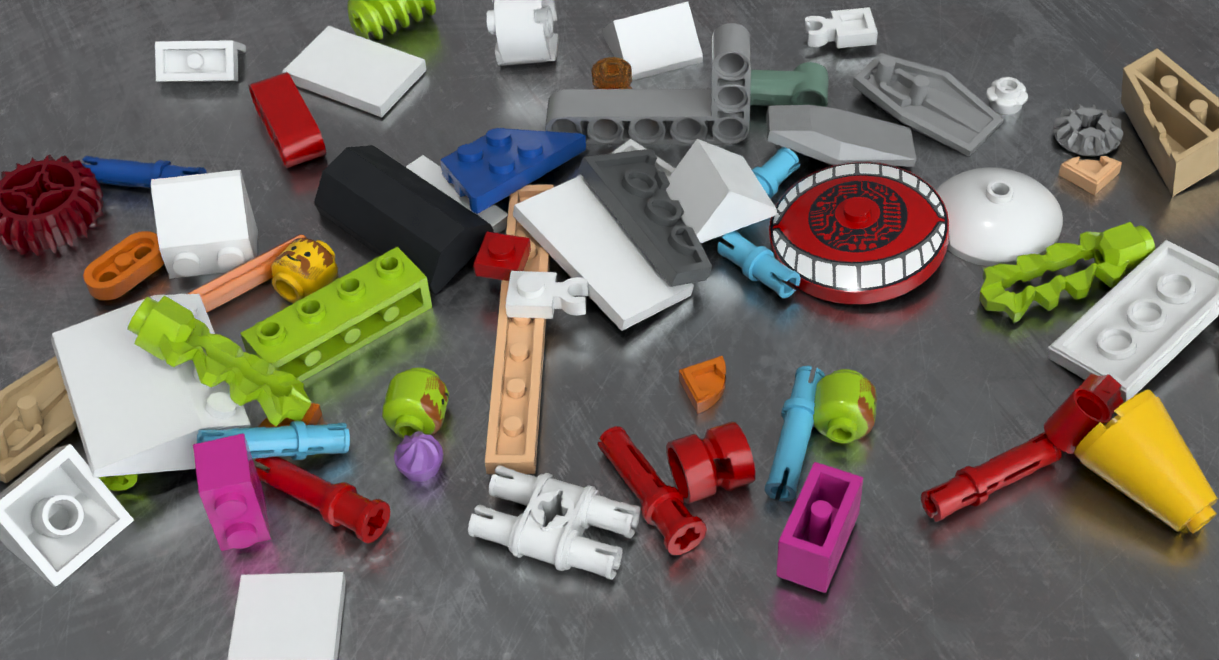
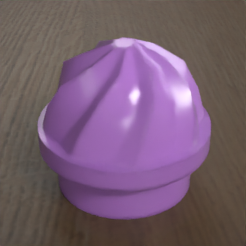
M420 431L415 432L411 436L405 435L403 441L394 452L395 465L411 481L422 482L429 480L437 474L442 464V447L433 436Z

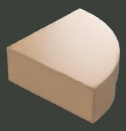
M1100 156V160H1080V157H1074L1061 164L1059 176L1095 196L1120 173L1122 162L1106 156Z

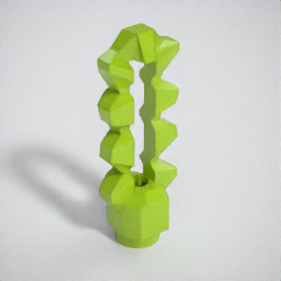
M1131 222L1105 230L1104 232L1087 231L1081 233L1078 245L1073 243H1054L1046 248L1045 255L1032 253L1017 256L1016 265L997 264L984 268L982 277L984 283L980 290L979 301L986 311H1005L1013 323L1020 321L1033 300L1050 311L1058 305L1060 292L1066 290L1075 299L1086 298L1094 277L1099 278L1109 287L1114 288L1122 280L1123 276L1128 275L1155 250L1154 240L1147 228L1142 225L1134 227ZM1083 258L1086 261L1094 258V263L1087 269L1065 277L1058 275L1050 282L1037 287L1029 285L1017 294L1013 291H1005L1006 288L1011 287L1016 281L1026 282L1042 276L1047 270L1055 272L1074 265L1079 259Z
M165 295L159 302L147 296L128 325L127 330L137 335L135 345L157 358L165 360L172 367L192 360L202 384L212 388L225 381L230 385V398L236 404L242 406L252 400H257L269 422L274 426L279 425L285 418L301 421L311 405V400L304 391V383L297 380L292 373L275 370V366L271 362L260 359L257 355L243 352L239 345L225 336L210 334L207 325L195 319L192 311Z

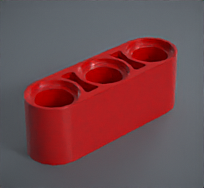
M288 72L249 84V91L256 111L286 168L327 154L321 132Z

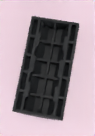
M373 145L347 147L323 170L314 200V205L319 213L379 256L398 247L427 277L429 291L434 295L479 251L486 232L495 233L490 223Z

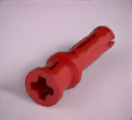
M615 426L606 430L600 436L601 442H598L597 445L613 464L631 491L642 504L641 514L648 524L657 527L664 537V546L670 554L682 555L694 549L706 535L707 527L703 520L697 516H692L683 504L684 497L679 489L667 486L661 480L648 460L631 441L624 428Z
M280 457L255 459L256 462L268 467L266 470L255 466L260 481L320 511L326 523L334 527L343 525L355 531L357 538L367 544L377 540L388 525L391 510L389 504L381 499L371 501L359 495L356 487L347 482L334 485Z

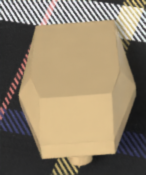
M56 356L0 390V481L8 483L66 440L77 428Z

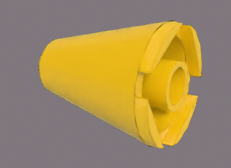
M1147 389L1114 410L1117 414L1105 426L1101 422L1096 425L1074 450V454L1082 465L1176 532H1180L1187 527L1192 533H1195L1217 515L1212 509V506L1218 500L1217 496L1162 401L1151 390Z

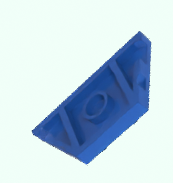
M494 128L487 131L486 135L469 144L461 145L457 151L440 159L442 175L448 183L454 185V189L460 197L467 196L469 198L471 211L478 214L586 150V135L581 133Z

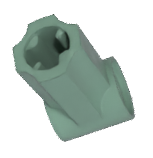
M814 62L800 64L794 71L751 70L750 105H814L827 107L828 71L824 66Z

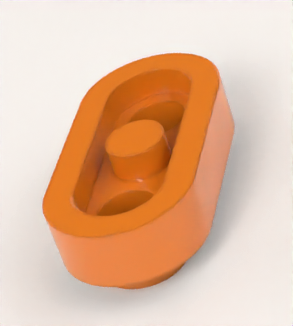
M149 231L131 234L91 262L83 274L90 295L98 300L119 298L164 265V261L159 250L157 234Z

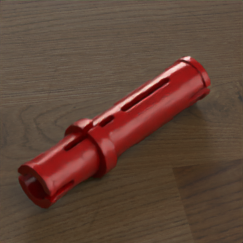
M1045 432L1040 433L1029 441L979 466H966L958 470L955 477L949 479V481L922 492V506L931 519L934 518L936 522L941 521L963 507L969 505L976 507L985 503L988 496L995 491L1034 473L1044 466L1046 467L1059 461L1062 452L1048 439Z

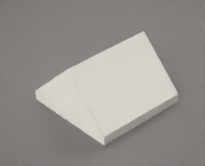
M688 2L618 19L602 28V35L628 82L703 62V55Z
M696 139L668 178L670 185L666 191L671 200H679L684 210L681 219L685 226L694 229L700 243L777 215L775 205L744 157L705 141Z

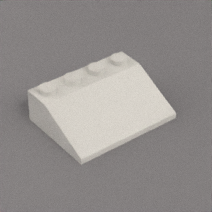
M200 294L165 295L192 311L194 318L205 323L209 328L210 334H215ZM153 295L150 298L159 302L164 295ZM144 299L52 333L51 342L93 478L196 469L193 444H197L199 430L250 428L251 425L244 406H239L230 398V385L223 381L212 388L200 382L192 360L172 367L165 360L157 358L134 344L137 335L127 330Z

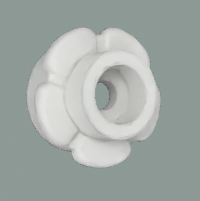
M1003 77L995 80L986 91L990 108L1003 115L1019 112L1022 105L1028 99V94L1025 92L1026 87L1019 80L1012 77Z

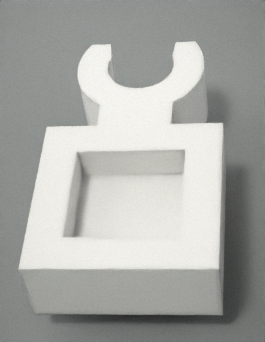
M870 7L831 11L830 19L821 16H809L804 21V32L808 33V47H821L831 41H835L837 48H856L876 45L878 32Z
M511 271L505 304L507 317L553 319L554 309H562L570 315L586 314L585 297L574 296H588V280L574 277L564 282H557L556 272Z

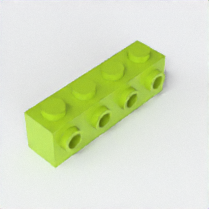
M395 247L241 332L245 350L249 354L257 355L260 359L271 362L275 366V370L292 373L297 380L303 382L431 309L432 302L427 277L398 247Z

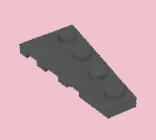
M653 149L583 157L578 171L667 283L673 287L706 281L712 265L694 229L685 226L681 216L684 214V210L679 200L670 199L666 191L670 182L665 172L657 171L655 167L657 157Z

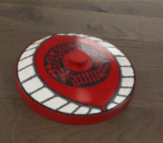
M871 162L834 165L804 177L789 188L775 206L777 215L771 217L769 226L771 251L774 253L775 259L792 271L800 274V284L796 287L814 297L843 304L882 302L917 288L932 276L940 266L949 242L948 213L944 202L935 189L922 178L909 171L891 165Z

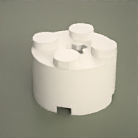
M492 0L494 10L487 11V28L490 35L496 34L497 37L495 56L498 66L543 63L556 60L559 41L558 33L553 34V21H557L555 0Z

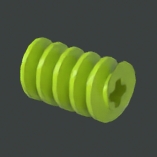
M348 0L347 2L351 27L357 36L368 40L369 32L376 40H381L383 38L382 26L390 34L396 33L395 20L403 28L409 27L408 14L415 21H421L423 19L421 8L430 16L436 13L434 0Z

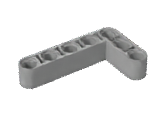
M728 23L719 26L713 32L712 89L558 90L552 93L548 99L545 131L586 135V145H623L630 139L640 145H693L696 139L712 145L737 144L748 136L750 124L751 38L749 31L740 24Z

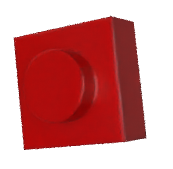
M486 232L474 262L475 275L509 281L511 271H524L531 252L530 238Z

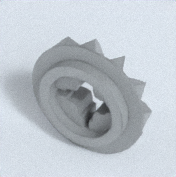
M1077 103L1073 110L1068 108L1062 109L1059 118H1055L1053 127L1054 136L1061 146L1073 153L1085 156H1099L1112 152L1119 146L1123 136L1121 119L1112 117L1111 109L1103 111L1096 109L1095 104L1091 108H1085Z

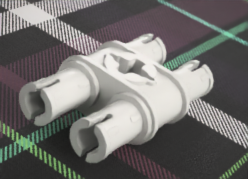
M501 465L495 468L496 474H492L489 483V495L517 502L527 507L524 513L517 517L478 504L474 510L479 516L472 513L468 526L469 536L479 537L508 546L509 551L515 557L521 558L525 555L551 563L560 571L575 567L605 576L611 580L616 576V571L613 569H619L622 559V547L597 542L582 537L585 529L592 525L631 538L634 535V529H631V527L636 529L638 526L640 506L600 496L599 490H596L594 486L587 485L585 488L554 479L553 474L550 473L540 474L536 477Z

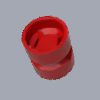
M734 421L707 429L703 439L695 434L669 441L666 445L668 464L676 488L682 493L684 502L687 504L714 496L718 486H721L726 491H730L755 481L756 472L751 449L742 429Z

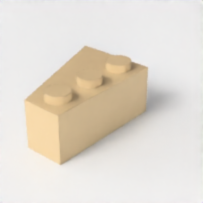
M1158 48L1124 67L1121 104L1172 197L1218 170L1219 98Z

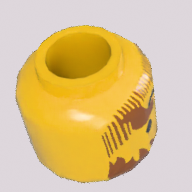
M309 238L295 239L271 265L274 289L282 298L291 303H295L332 283L338 277L335 253L328 244L321 240L314 241Z

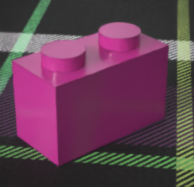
M244 433L193 444L199 495L221 551L233 548H247L255 543L271 540L264 491Z
M817 462L813 463L778 541L777 577L824 593L827 592L859 515L864 477Z

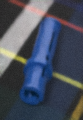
M85 156L82 159L84 162L82 165L90 168L98 183L151 189L152 179L207 173L203 167L171 165L170 161L158 160L156 163L103 159L93 156Z

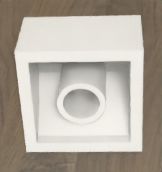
M241 169L151 180L159 250L170 279L228 272L258 256V229Z
M71 444L54 449L0 493V540L14 555L53 587L58 586L134 521L99 477L93 478L89 465Z

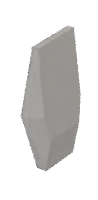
M880 53L853 79L852 86L903 126L909 127L968 157L1003 122L1001 116L949 72Z
M814 105L768 106L766 114L767 141L775 143L777 150L785 147L833 166L855 162L881 163L895 167L915 166L916 155L912 132L909 127L836 108Z

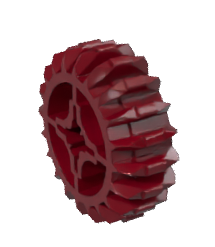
M49 154L44 160L37 161L32 157L28 164L20 165L16 163L15 170L1 172L0 242L7 250L16 249L20 255H24L31 250L37 256H40L44 250L51 249L56 254L58 247L65 244L73 247L74 239L87 238V229L98 227L97 218L103 215V193L95 175L91 172L90 168L84 167L80 160L71 162L66 155L54 160Z

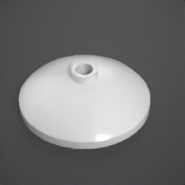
M978 168L949 178L936 190L944 202L948 213L949 242L947 250L970 263L986 267L997 264L1016 265L1017 256L1031 253L1045 255L1046 248L1057 243L1060 238L1063 215L1057 199L1041 183L1023 173L1004 168Z

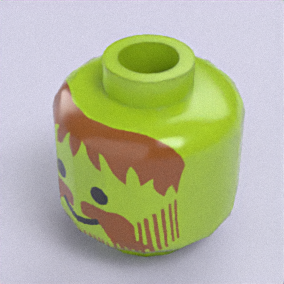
M411 368L396 374L389 383L382 408V417L386 425L403 439L405 435L411 436L417 431L431 436L435 435L441 429L449 401L448 388L435 372L426 368Z
M840 369L824 376L818 381L814 401L813 425L822 435L829 437L837 443H850L865 437L872 431L876 419L877 394L875 386L857 371Z

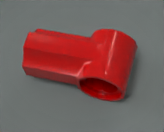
M1110 374L1104 376L1089 375L1045 421L1044 431L1048 439L1060 450L1074 454V450L1084 437L1100 422L1105 426L1115 413L1114 410L1122 405L1124 402L1120 392L1122 385Z

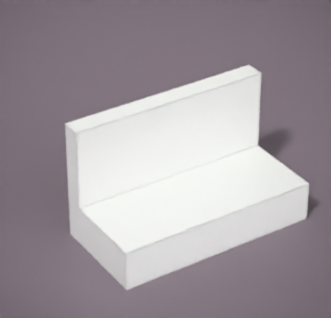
M233 40L155 41L156 81L238 82V53H246V45Z

